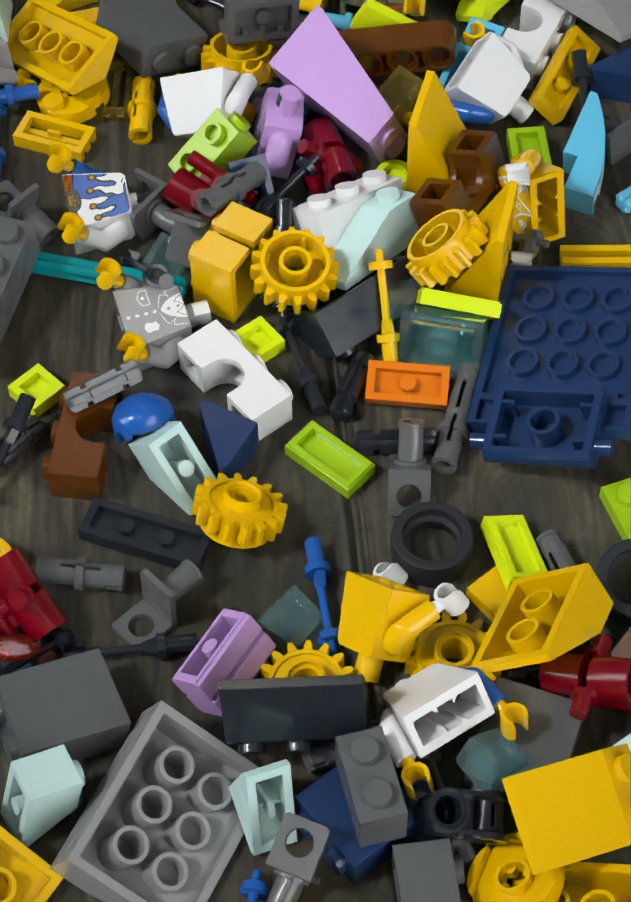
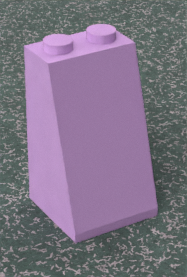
M316 5L268 64L284 85L297 87L304 95V102L321 116L333 120L340 131L380 163L396 158L405 147L407 134L324 10Z

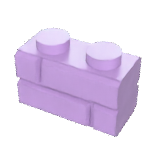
M223 608L176 672L172 681L183 693L187 694V698L197 709L222 717L218 680L253 679L260 675L261 665L268 664L267 658L276 647V644L265 632L261 631L262 628L251 615Z

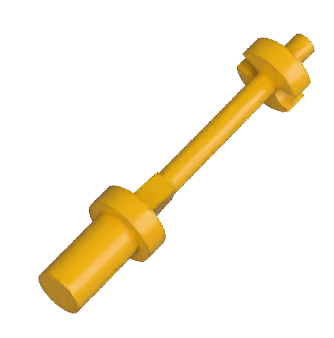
M375 249L376 262H369L368 267L369 271L377 270L383 320H381L382 334L376 335L377 343H381L383 361L399 362L397 341H401L400 332L395 333L393 322L390 318L385 269L393 268L392 260L384 261L383 249Z

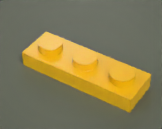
M577 25L566 31L527 101L553 126L563 120L579 90L578 87H574L571 84L570 75L573 73L572 52L578 49L586 51L589 70V65L594 63L601 49Z

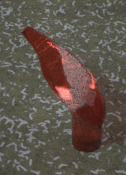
M24 633L0 636V662L22 660L42 650Z

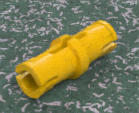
M136 76L133 79L132 99L127 107L128 116L130 117L128 137L130 140L133 139L132 142L138 145L148 144L152 140V121L157 114V106L154 102L156 84L154 80L151 81L152 78L150 76L145 78Z

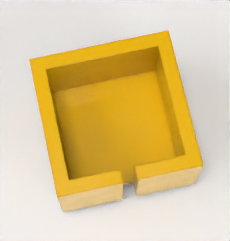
M233 201L222 214L219 213L214 217L210 229L201 240L198 239L192 244L188 253L194 302L207 300L211 313L232 323L237 321L257 295L254 292V280L250 279L252 252L259 251L262 238L269 240L272 237V218Z

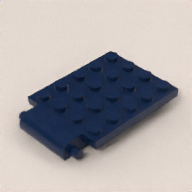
M507 265L498 300L502 304L500 318H493L468 413L467 427L471 433L469 439L470 448L482 450L483 459L486 463L595 469L600 456H613L614 441H631V267Z

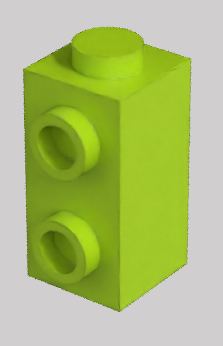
M216 108L168 163V166L174 173L181 167H184L200 177L202 173L186 163L191 152L195 150L227 171L228 162L243 159L258 141L248 131L251 125L243 116L236 111L229 114Z

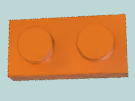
M369 360L365 403L447 410L450 366Z

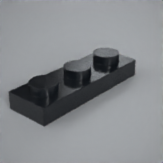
M94 496L78 528L80 540L173 568H177L182 561L188 559L198 567L200 572L214 543V540L209 538L201 527Z

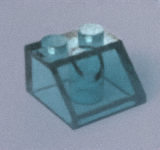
M408 304L402 309L400 318L399 362L450 366V375L455 376L460 363L471 362L481 367L487 337L488 317L466 312L461 313L437 309L431 306Z

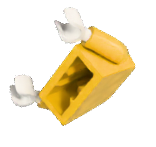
M535 149L526 150L514 156L510 164L500 166L497 170L498 184L495 187L498 189V193L510 180L518 181L513 230L518 234L531 236V229L541 230L544 234V239L550 242L565 237L564 169L543 162L540 152ZM521 242L518 251H511L510 265L532 266V259L537 254L527 252L525 243Z
M378 563L373 570V575L347 571L343 601L341 603L338 642L358 652L354 675L363 674L367 682L379 683L383 661L406 662L410 657L418 635L440 619V612L445 610L450 616H458L468 608L469 599L461 590H457L453 584L441 583L434 591L435 600L430 602V595L404 585L408 578V573L398 563Z

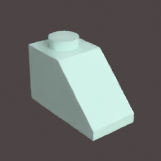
M168 421L160 429L142 434L128 444L150 480L188 515H193L191 514L197 485H203L206 477L217 481L181 421Z
M64 744L11 761L0 812L11 835L26 847H29L77 808L82 787L85 785V776L80 763L76 759L72 760Z

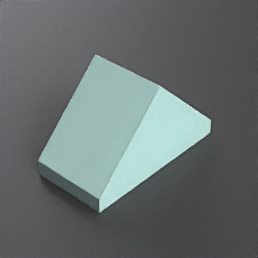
M287 759L244 772L228 787L249 849L254 856L271 850L284 815L287 812L295 814L291 766ZM296 830L289 834L286 845L297 842Z

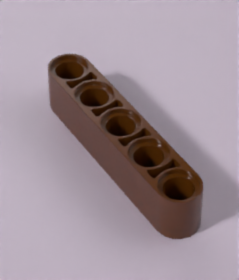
M445 20L338 30L369 77L426 72L427 70H443L452 66L455 61L457 30L453 24Z

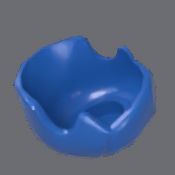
M139 392L129 395L114 408L111 423L118 444H121L124 440L129 442L132 441L133 435L146 434L160 429L170 419L175 421V414L170 401L159 394Z

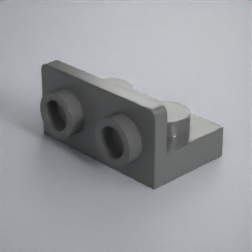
M225 0L224 19L219 20V28L227 44L246 45L254 41L284 40L291 37L299 27L300 0Z

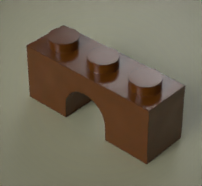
M461 131L445 153L450 167V178H427L409 202L419 229L430 219L446 210L465 209L467 212L473 210L477 214L498 184L497 170L500 166L506 164L496 132Z
M72 371L68 387H62L59 408L62 413L60 420L53 421L51 429L53 449L51 454L45 455L42 466L43 479H48L51 495L54 497L93 500L94 496L99 498L103 496L109 470L105 443L90 442L84 439L96 432L114 433L111 419L114 408L124 399L123 391L96 404H92L91 401L88 403V408L78 413L70 411L65 403L63 394L66 390L76 385H79L80 388L84 387L83 382L99 375L97 373Z

